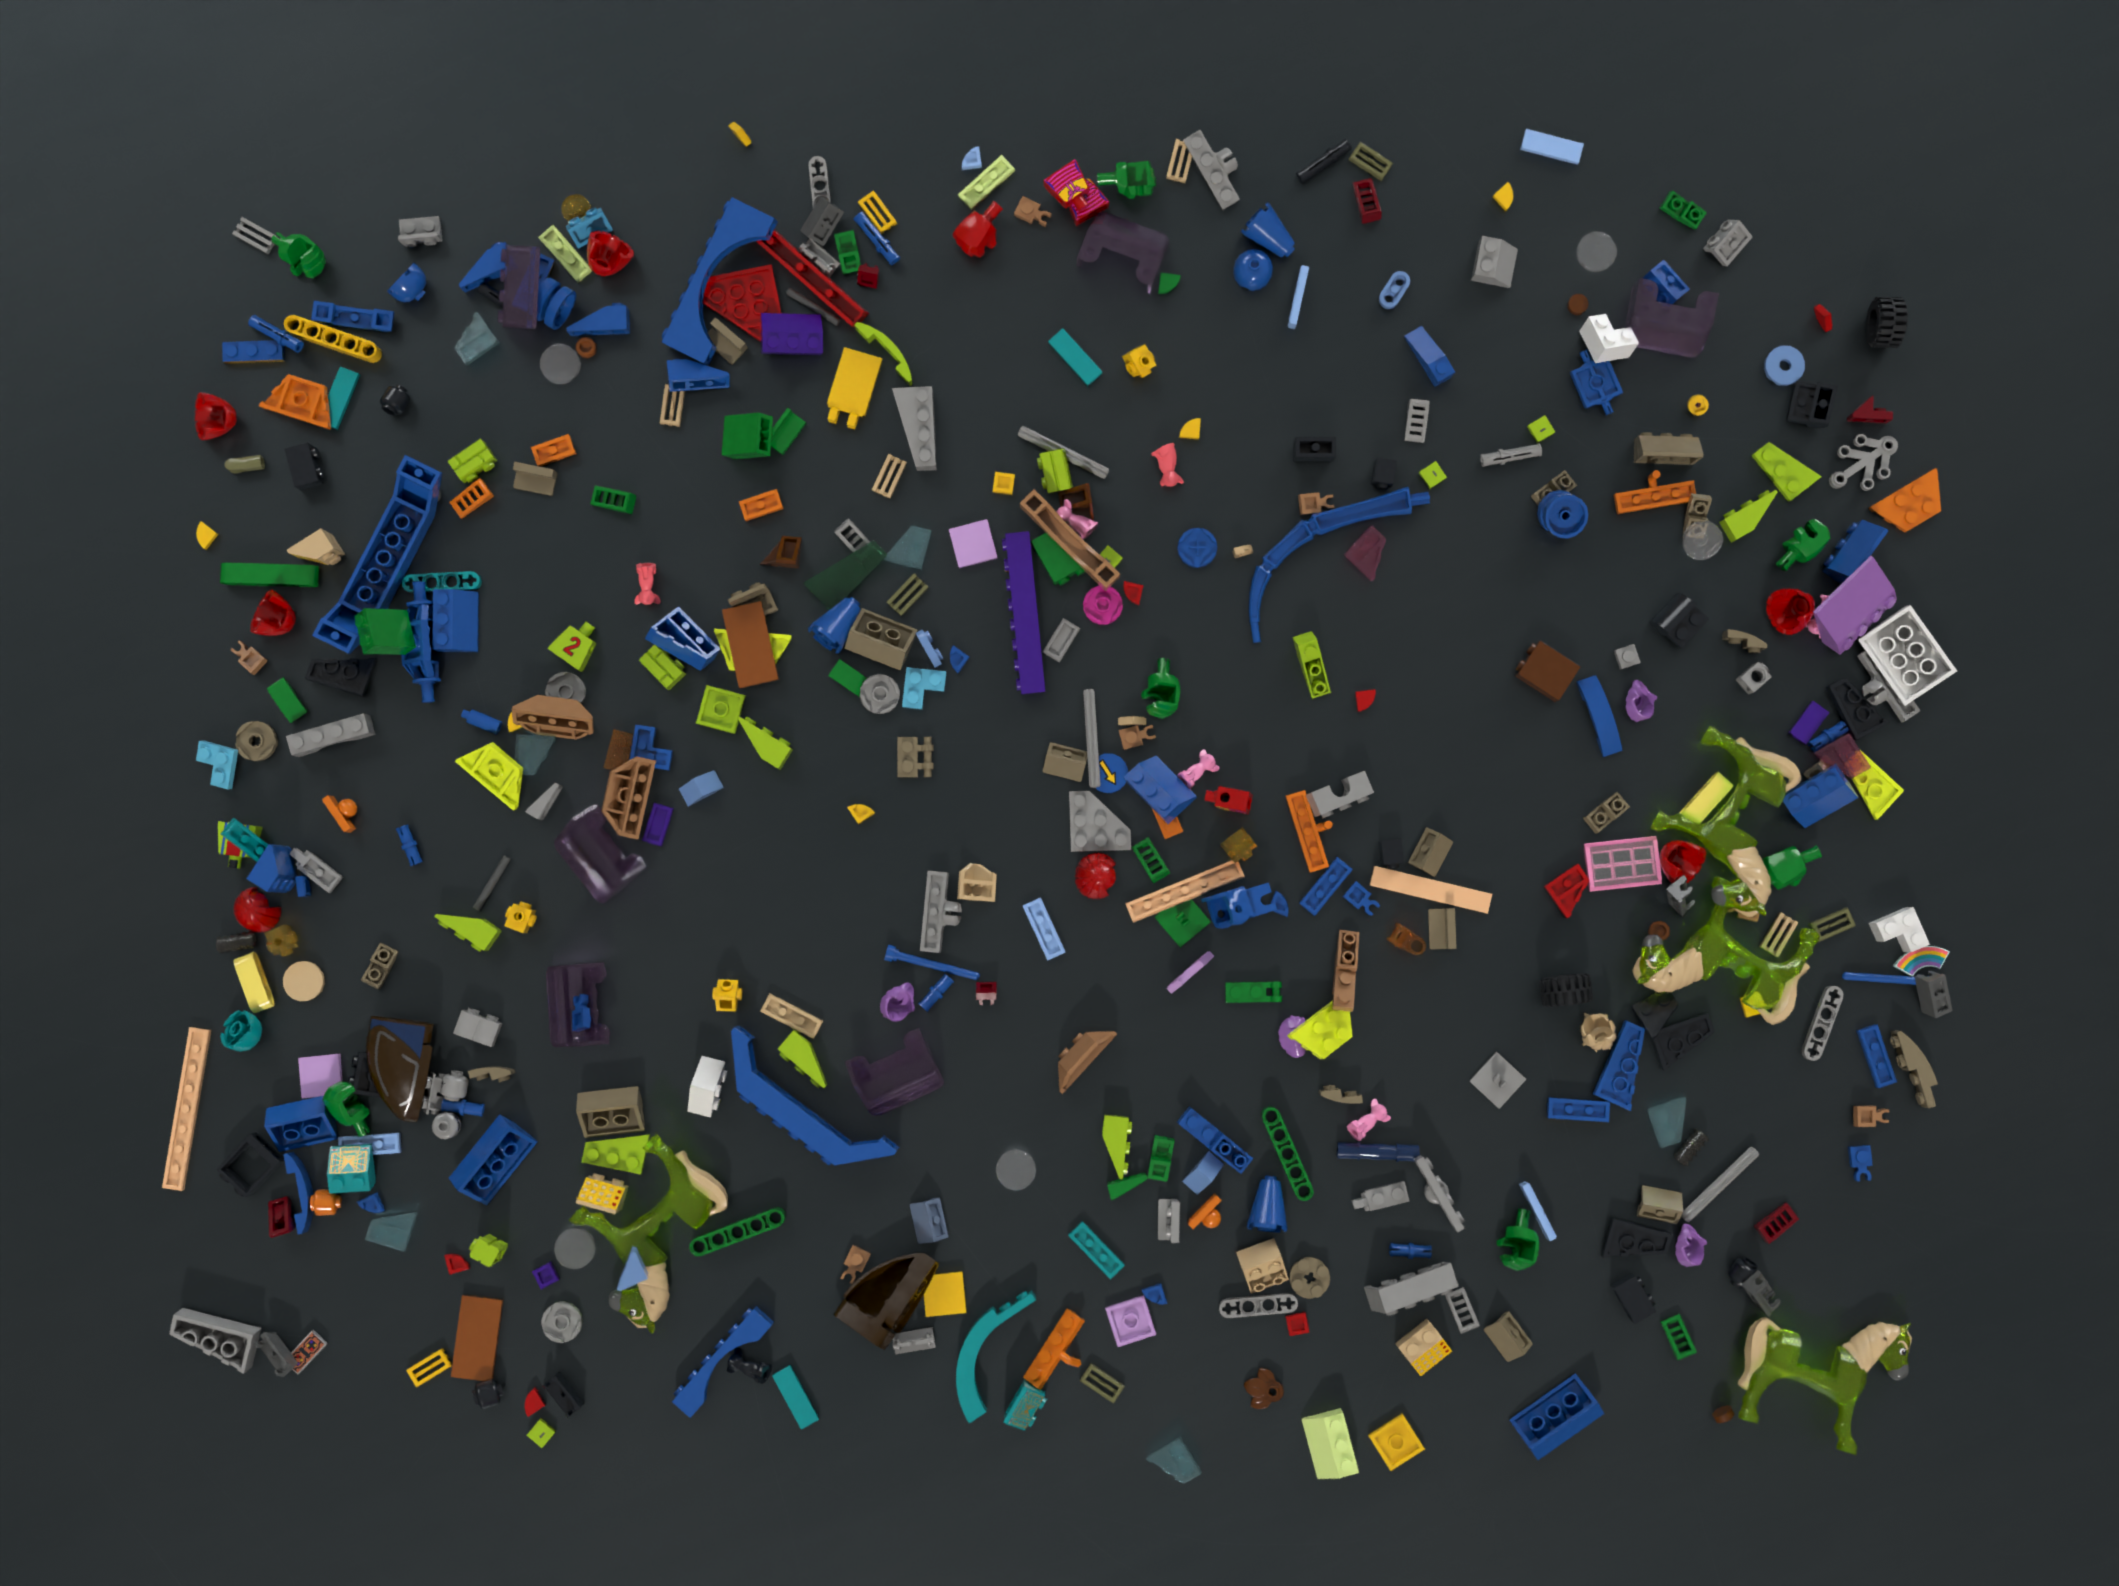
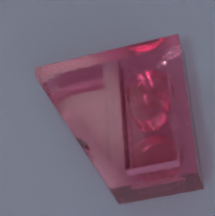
M1371 525L1344 554L1370 581L1375 579V572L1381 559V551L1384 548L1386 538Z
M1850 734L1841 737L1814 753L1817 758L1830 766L1837 763L1843 774L1851 779L1871 768Z

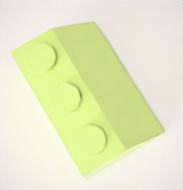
M1341 1408L1301 1418L1317 1479L1342 1478L1359 1473Z

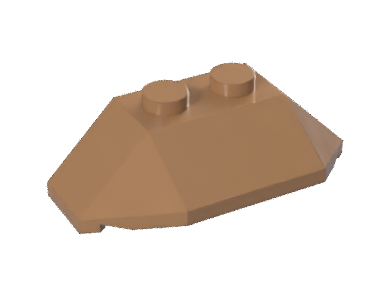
M536 695L512 706L513 724L520 725L536 735L576 740L588 734L591 735L594 732L593 716L578 700Z
M636 756L610 771L601 811L619 836L639 839L655 768V760Z
M1115 1031L1085 1032L1083 1035L1079 1033L1072 1040L1074 1045L1070 1049L1065 1048L1058 1056L1060 1058L1058 1061L1059 1091L1062 1094L1117 1035Z

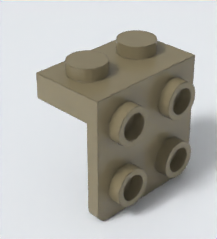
M760 582L749 586L750 590L743 593L742 591H737L731 594V598L728 599L732 607L761 601L765 616L778 611L769 588Z

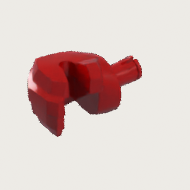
M995 201L992 202L983 214H979L976 211L971 212L953 232L956 243L971 257L981 258L985 253V246L993 249L996 245L995 234L997 230L993 226L992 221L1003 208Z

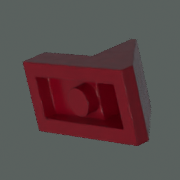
M1872 395L1847 417V421L1888 423L1893 420V411H1886V408H1875L1873 410L1874 395Z
M286 1196L268 1202L269 1237L273 1238L291 1232L296 1227V1222L291 1216V1199Z

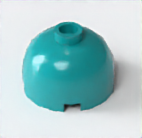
M238 1010L225 1021L223 1026L226 1029L224 1033L221 1032L220 1036L221 1043L225 1047L239 1052L248 1051L260 1041L262 1024L252 1013Z

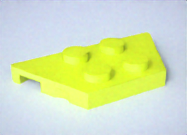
M714 628V633L720 644L728 669L735 671L726 629ZM769 633L775 664L791 641V635Z
M489 743L455 760L458 765L514 811L519 807L523 767L495 743Z
M1333 1000L1287 1035L1288 1038L1300 1043L1301 1047L1310 1050L1319 1059H1325L1353 1037L1350 1012L1332 1009Z

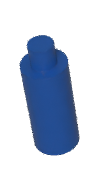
M464 709L461 717L467 719V723L497 735L501 730L502 721L472 709L469 712Z

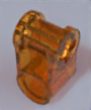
M1396 922L1394 931L1386 940L1411 955L1423 954L1426 949L1425 941L1405 926ZM1413 941L1420 942L1421 950L1419 952H1414L1411 949Z

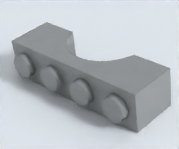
M363 713L288 735L286 739L291 755L300 757L318 752V750L329 745L359 740L376 734L371 716Z

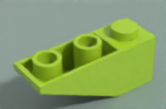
M1767 490L1758 495L1759 500L1755 502L1749 500L1740 505L1741 510L1735 512L1733 509L1723 515L1725 519L1719 523L1731 543L1755 529L1778 493L1777 490L1771 493Z
M1310 631L1292 637L1311 698L1331 693L1315 635Z
M746 716L745 719L739 717V722L759 756L781 770L793 751L789 747L791 743L781 737L779 740L772 737L773 732L765 727L762 730L755 726L757 722Z
M436 914L434 916L439 920L438 924L446 929L450 927L455 931L454 935L462 940H469L472 942L471 946L480 952L482 950L489 951L502 932L501 929L486 919Z
M793 1030L778 1048L781 1051L779 1055L787 1062L791 1060L795 1063L796 1066L794 1068L802 1075L805 1073L811 1077L810 1082L817 1088H825L827 1082L811 1042L797 1030Z
M1104 1114L1102 1136L1119 1179H1123V1174L1127 1175L1128 1162L1124 1161L1125 1154H1129L1130 1142L1126 1141L1127 1134H1131L1132 1122H1128L1129 1118L1126 1116Z

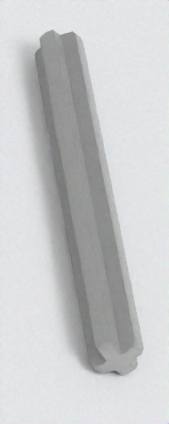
M1022 426L1018 432L1019 437L1047 451L1065 448L1067 461L1103 479L1109 473L1107 467L1025 426Z
M1086 689L1083 691L1089 786L1097 788L1101 784L1095 692L1093 689Z
M1753 1147L1747 1149L1683 1211L1681 1217L1686 1222H1690L1759 1156L1758 1151Z

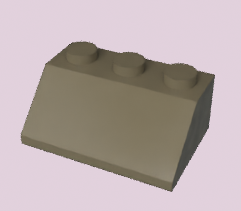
M1644 432L1634 439V463L1694 465L1703 458L1699 437H1692V434H1681L1680 437H1675L1671 433L1653 436V433Z
M862 608L849 630L845 649L901 670L918 630Z
M638 1086L578 1093L576 1113L584 1138L645 1131L643 1104Z

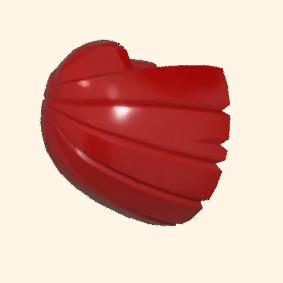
M592 231L590 233L587 243V259L590 269L595 274L601 276L613 275L623 269L633 258L634 251L617 236H612L604 231Z
M198 393L195 402V421L197 422L195 425L200 440L213 439L230 431L235 426L237 420L236 411L230 403L212 394Z
M1791 588L1779 589L1773 592L1767 599L1766 611L1769 616L1768 618L1771 619V624L1780 633L1793 635L1800 632L1807 626L1814 615V598L1801 590Z
M269 590L265 597L261 599L259 607H257L253 615L254 618L251 621L250 631L264 636L285 634L294 627L296 621L294 610L280 594Z
M1681 840L1666 843L1660 852V865L1667 879L1673 884L1684 875L1687 878L1686 883L1688 884L1702 868L1701 864H1704L1706 859V850L1701 846Z
M1099 852L1083 857L1075 870V883L1079 892L1091 899H1102L1109 896L1107 889L1112 887L1116 880L1115 861L1107 854Z
M257 887L245 889L237 896L233 907L235 918L247 930L260 933L267 932L278 923L279 917H281V907H269L267 897L257 892Z

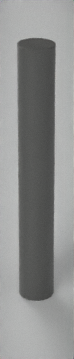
M791 287L786 293L788 296L821 315L837 326L840 323V318Z
M505 855L502 857L473 906L476 910L480 911L510 862L511 859Z

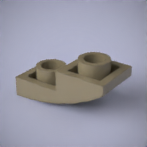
M1564 470L1531 495V497L1539 505L1543 497L1548 493L1556 490L1570 492L1577 485L1566 470Z
M1691 493L1684 520V536L1703 538L1709 521L1707 514L1712 502L1710 495Z
M1730 629L1723 631L1722 640H1729L1728 643L1741 644L1742 641V649H1748V653H1760L1761 650L1767 649V644L1751 634Z
M1615 792L1583 819L1593 832L1597 834L1623 814L1630 806L1618 792Z
M380 943L371 957V963L361 981L380 990L399 952Z
M492 1066L470 1070L468 1074L470 1079L476 1077L477 1081L488 1078V1073H490L491 1080L498 1079L499 1082L511 1079L510 1075L514 1074L515 1070L507 1067Z
M1335 1085L1323 1086V1090H1319L1321 1096L1333 1101L1350 1104L1363 1103L1362 1095L1357 1094L1356 1091L1344 1092V1096H1342L1341 1089L1335 1088Z

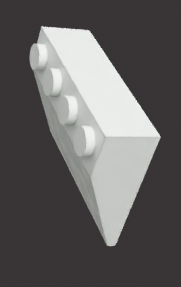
M1911 605L1904 606L1858 639L1904 706L1957 672Z

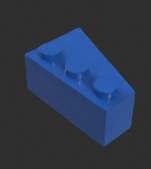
M679 606L654 624L645 637L647 641L700 671L714 661L720 651V648Z

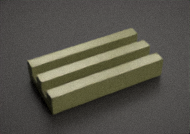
M1359 142L1349 157L1351 162L1380 181L1383 180L1393 165L1391 161L1362 142ZM1360 149L1363 150L1364 152H1366L1367 154H1369L1370 156H1372L1373 158H1375V159L1378 160L1379 162H1381V163H1383L1384 165H1386V167H1385V168L1382 167L1381 165H1379L1378 163H1376V162H1375L1374 160H1372L1371 158H1369V157H1367L1366 155H1364L1363 153L1359 152V150H1360ZM1355 156H1358L1359 158H1361L1362 160H1364L1365 162H1367L1368 164H1370V165L1373 166L1374 168L1370 167L1369 165H1367L1366 163H1364L1363 161H1361L1360 159H1358V158L1355 157Z
M913 574L887 603L902 617L929 587ZM915 580L916 583L907 591V593H906L896 604H894L893 602H894V601L905 591V589ZM919 585H921L922 588L918 591V593L900 610L899 606L918 588Z
M1848 907L1809 923L1813 929V934L1816 935L1817 942H1821L1856 926ZM1844 913L1846 914V916L1843 918H1840L1820 928L1817 927V925L1831 920ZM1847 920L1849 921V924L1845 926H1842L1822 936L1820 934V932L1834 927Z
M1090 1363L1080 1378L1083 1384L1113 1404L1125 1387V1385L1092 1363ZM1091 1370L1095 1371L1096 1373H1098L1099 1375H1101L1102 1377L1118 1387V1390H1116L1115 1388H1113L1112 1386H1110L1109 1384H1107L1106 1382L1092 1374ZM1089 1376L1091 1379H1093L1094 1381H1096L1097 1383H1099L1100 1385L1114 1393V1396H1110L1105 1391H1103L1102 1389L1088 1381L1086 1378Z

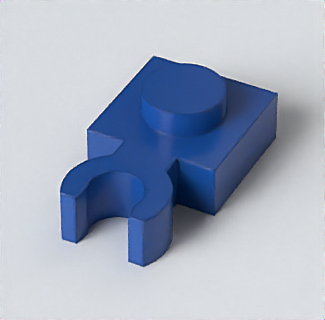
M1357 881L1342 896L1356 909L1363 906L1365 913L1370 916L1373 915L1369 911L1371 904L1377 908L1380 907L1378 902L1368 899L1371 893Z
M579 994V996H574L573 1004L575 1010L572 1011V1031L580 1032L590 1028L591 1015L590 1008H587L588 995Z
M1871 1146L1848 1147L1850 1167H1856L1854 1172L1855 1181H1860L1861 1173L1865 1174L1866 1180H1871V1173L1867 1170V1166H1873Z

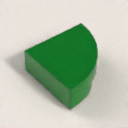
M1161 273L1158 294H1165L1173 290L1178 285L1181 275Z

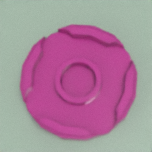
M1101 586L1093 587L1087 592L1083 601V610L1086 617L1098 625H1108L1115 622L1123 609L1121 596L1113 587H1110L1107 591Z

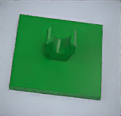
M1192 899L1161 911L1155 916V919L1180 948L1211 922Z

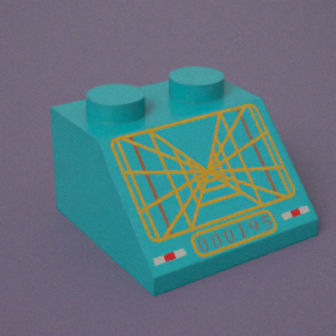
M372 1144L330 1147L327 1169L329 1193L363 1192L372 1189L376 1183Z
M1024 1379L1004 1413L1003 1422L1024 1431L1027 1426L1031 1427L1037 1417L1034 1415L1038 1408L1042 1409L1047 1400L1045 1398L1046 1391L1037 1389Z

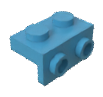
M601 207L588 210L586 215L580 219L579 217L571 219L566 226L578 249L588 243V238L592 231L608 233L613 231Z

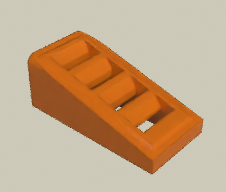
M479 478L450 501V504L462 519L493 498L494 495L485 482ZM480 488L484 494L481 496L477 489ZM471 493H474L478 498L476 501L470 495ZM467 497L472 504L469 506L464 498ZM461 501L466 508L464 511L459 507L458 502Z

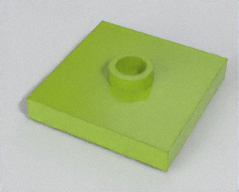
M706 685L696 724L736 734L739 723L738 719L741 716L746 695Z

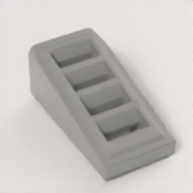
M1410 399L1408 401L1404 441L1425 442L1430 401ZM1413 407H1422L1423 410H1414ZM1412 415H1421L1422 419L1412 418ZM1411 423L1422 424V426H1421V427L1411 426ZM1410 431L1421 432V435H1411Z
M849 518L834 530L836 535L861 562L876 549ZM851 526L852 529L843 536L841 533ZM856 532L857 535L848 542L847 539ZM862 538L863 541L854 548L852 545ZM867 544L869 547L859 554L858 551Z
M554 783L525 812L538 820H544L563 786Z
M1464 1287L1445 1295L1460 1334L1480 1327ZM1460 1295L1463 1296L1464 1299H1461L1454 1303L1451 1300ZM1463 1303H1466L1467 1305L1466 1307L1461 1308L1459 1310L1455 1309L1456 1306L1461 1305ZM1469 1311L1470 1313L1462 1318L1458 1317V1314ZM1472 1318V1323L1462 1326L1461 1322Z

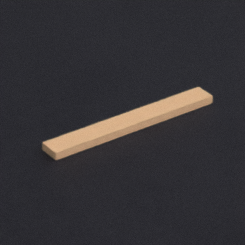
M189 1027L162 1188L179 1191L185 1189L211 1030Z

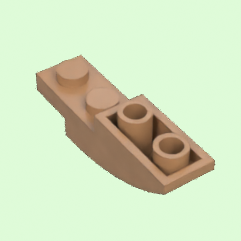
M1339 930L1332 991V1009L1353 1012L1360 932Z

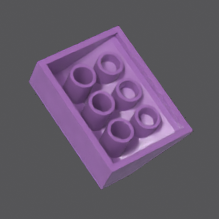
M1872 556L1858 567L1813 611L1822 643L1839 655L1848 650L1859 636H1863L1867 629L1877 622L1887 609L1892 608L1896 603L1895 589Z

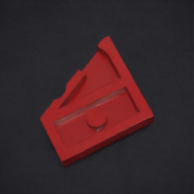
M1576 864L1544 887L1565 918H1569L1590 880L1580 865Z

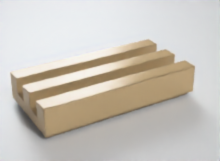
M1179 139L1175 141L1166 179L1186 183L1192 156L1190 153L1188 154L1183 178L1179 177L1187 148L1184 142ZM1181 146L1182 150L1174 176L1171 174L1178 147Z
M665 384L660 424L680 427L685 391H680L676 421H673L677 391L672 393L669 420H665L669 398V384Z
M888 454L872 491L891 499L907 462ZM890 461H894L881 490L878 489ZM897 464H900V468L887 493L885 492Z
M1779 912L1759 947L1775 957H1779L1798 922ZM1782 919L1785 920L1772 943L1767 947L1766 945ZM1790 923L1789 928L1787 929L1785 935L1783 936L1782 940L1780 941L1778 947H1777L1776 950L1774 951L1773 949L1775 948L1776 944L1778 943V941H1779L1780 937L1782 936L1783 932L1785 931L1787 925Z

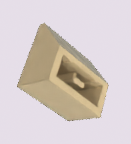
M1274 1238L1236 1252L1251 1294L1289 1280Z

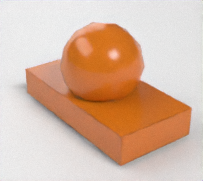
M330 795L322 799L343 832L351 833L356 829L349 819L357 813V805L353 800L343 799L338 803L335 797Z
M1216 1193L1213 1194L1188 1219V1225L1194 1229L1202 1221L1203 1225L1207 1228L1217 1227L1221 1222V1214L1214 1208L1222 1201Z

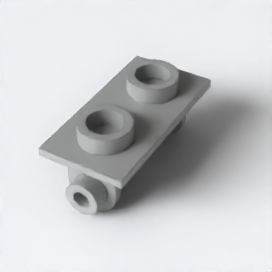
M810 238L806 244L802 243L799 247L800 253L807 257L829 278L840 265L837 260Z
M430 1071V1076H427L425 1086L427 1093L426 1096H423L421 1108H423V1112L426 1114L431 1110V1114L439 1115L444 1097L437 1096V1092H440L442 1078L445 1074L438 1073V1077H435L436 1074Z
M933 1327L894 1333L893 1348L895 1354L936 1348Z

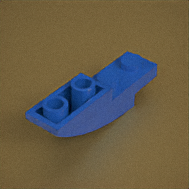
M1190 1106L1177 1121L1180 1126L1240 1174L1254 1159Z

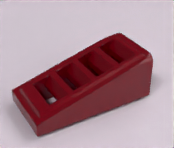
M1372 178L1353 182L1352 185L1362 224L1380 220L1382 211ZM1370 188V190L1359 192V189ZM1369 195L1372 196V197H1368V198L1361 199V197H1365V196H1369ZM1371 203L1374 204V205L1365 206V207L1363 206V205L1371 204Z
M1786 1202L1755 1224L1754 1227L1763 1240L1770 1244L1797 1222L1799 1218ZM1786 1210V1212L1791 1217L1790 1220H1787V1218L1782 1213L1783 1211ZM1780 1216L1784 1224L1781 1225L1776 1217ZM1772 1221H1774L1775 1224L1778 1226L1777 1229H1775L1771 1224ZM1768 1226L1772 1233L1769 1234L1765 1227Z

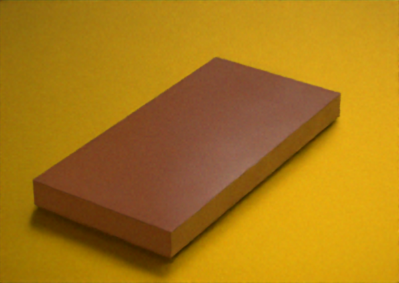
M759 601L723 609V618L739 688L779 680L762 602Z
M462 1295L451 1377L478 1381L493 1379L503 1299Z

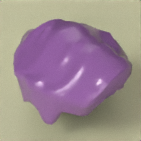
M1639 680L1632 682L1626 697L1627 714L1636 723L1652 717L1654 714V701L1657 699V696L1652 694Z
M903 983L901 986L893 987L886 992L880 1003V1012L883 1014V1017L897 1022L903 1020L910 1012H914L913 986L910 983Z
M1291 1015L1280 1025L1278 1031L1281 1047L1286 1050L1288 1055L1298 1058L1305 1054L1306 1049L1301 1047V1044L1288 1038L1287 1035L1305 1022V1018Z
M1689 1224L1681 1226V1231L1675 1245L1677 1260L1685 1267L1698 1266L1704 1260V1245L1707 1244V1240L1700 1237L1697 1231Z

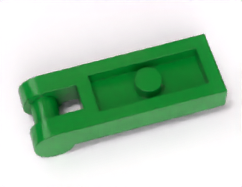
M1225 982V1003L1282 1002V996H1280L1282 982ZM1266 988H1272V996H1266Z

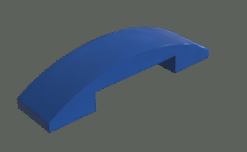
M314 301L311 321L357 330L392 332L395 312L381 309L368 310L335 305L334 303Z
M1594 675L1577 681L1582 700H1585L1598 737L1596 739L1602 756L1605 757L1623 751L1613 713L1597 676Z
M289 1152L283 1155L287 1174L295 1173L302 1212L294 1214L297 1234H303L308 1232L313 1217V1211L310 1208L313 1188L303 1162L295 1152Z

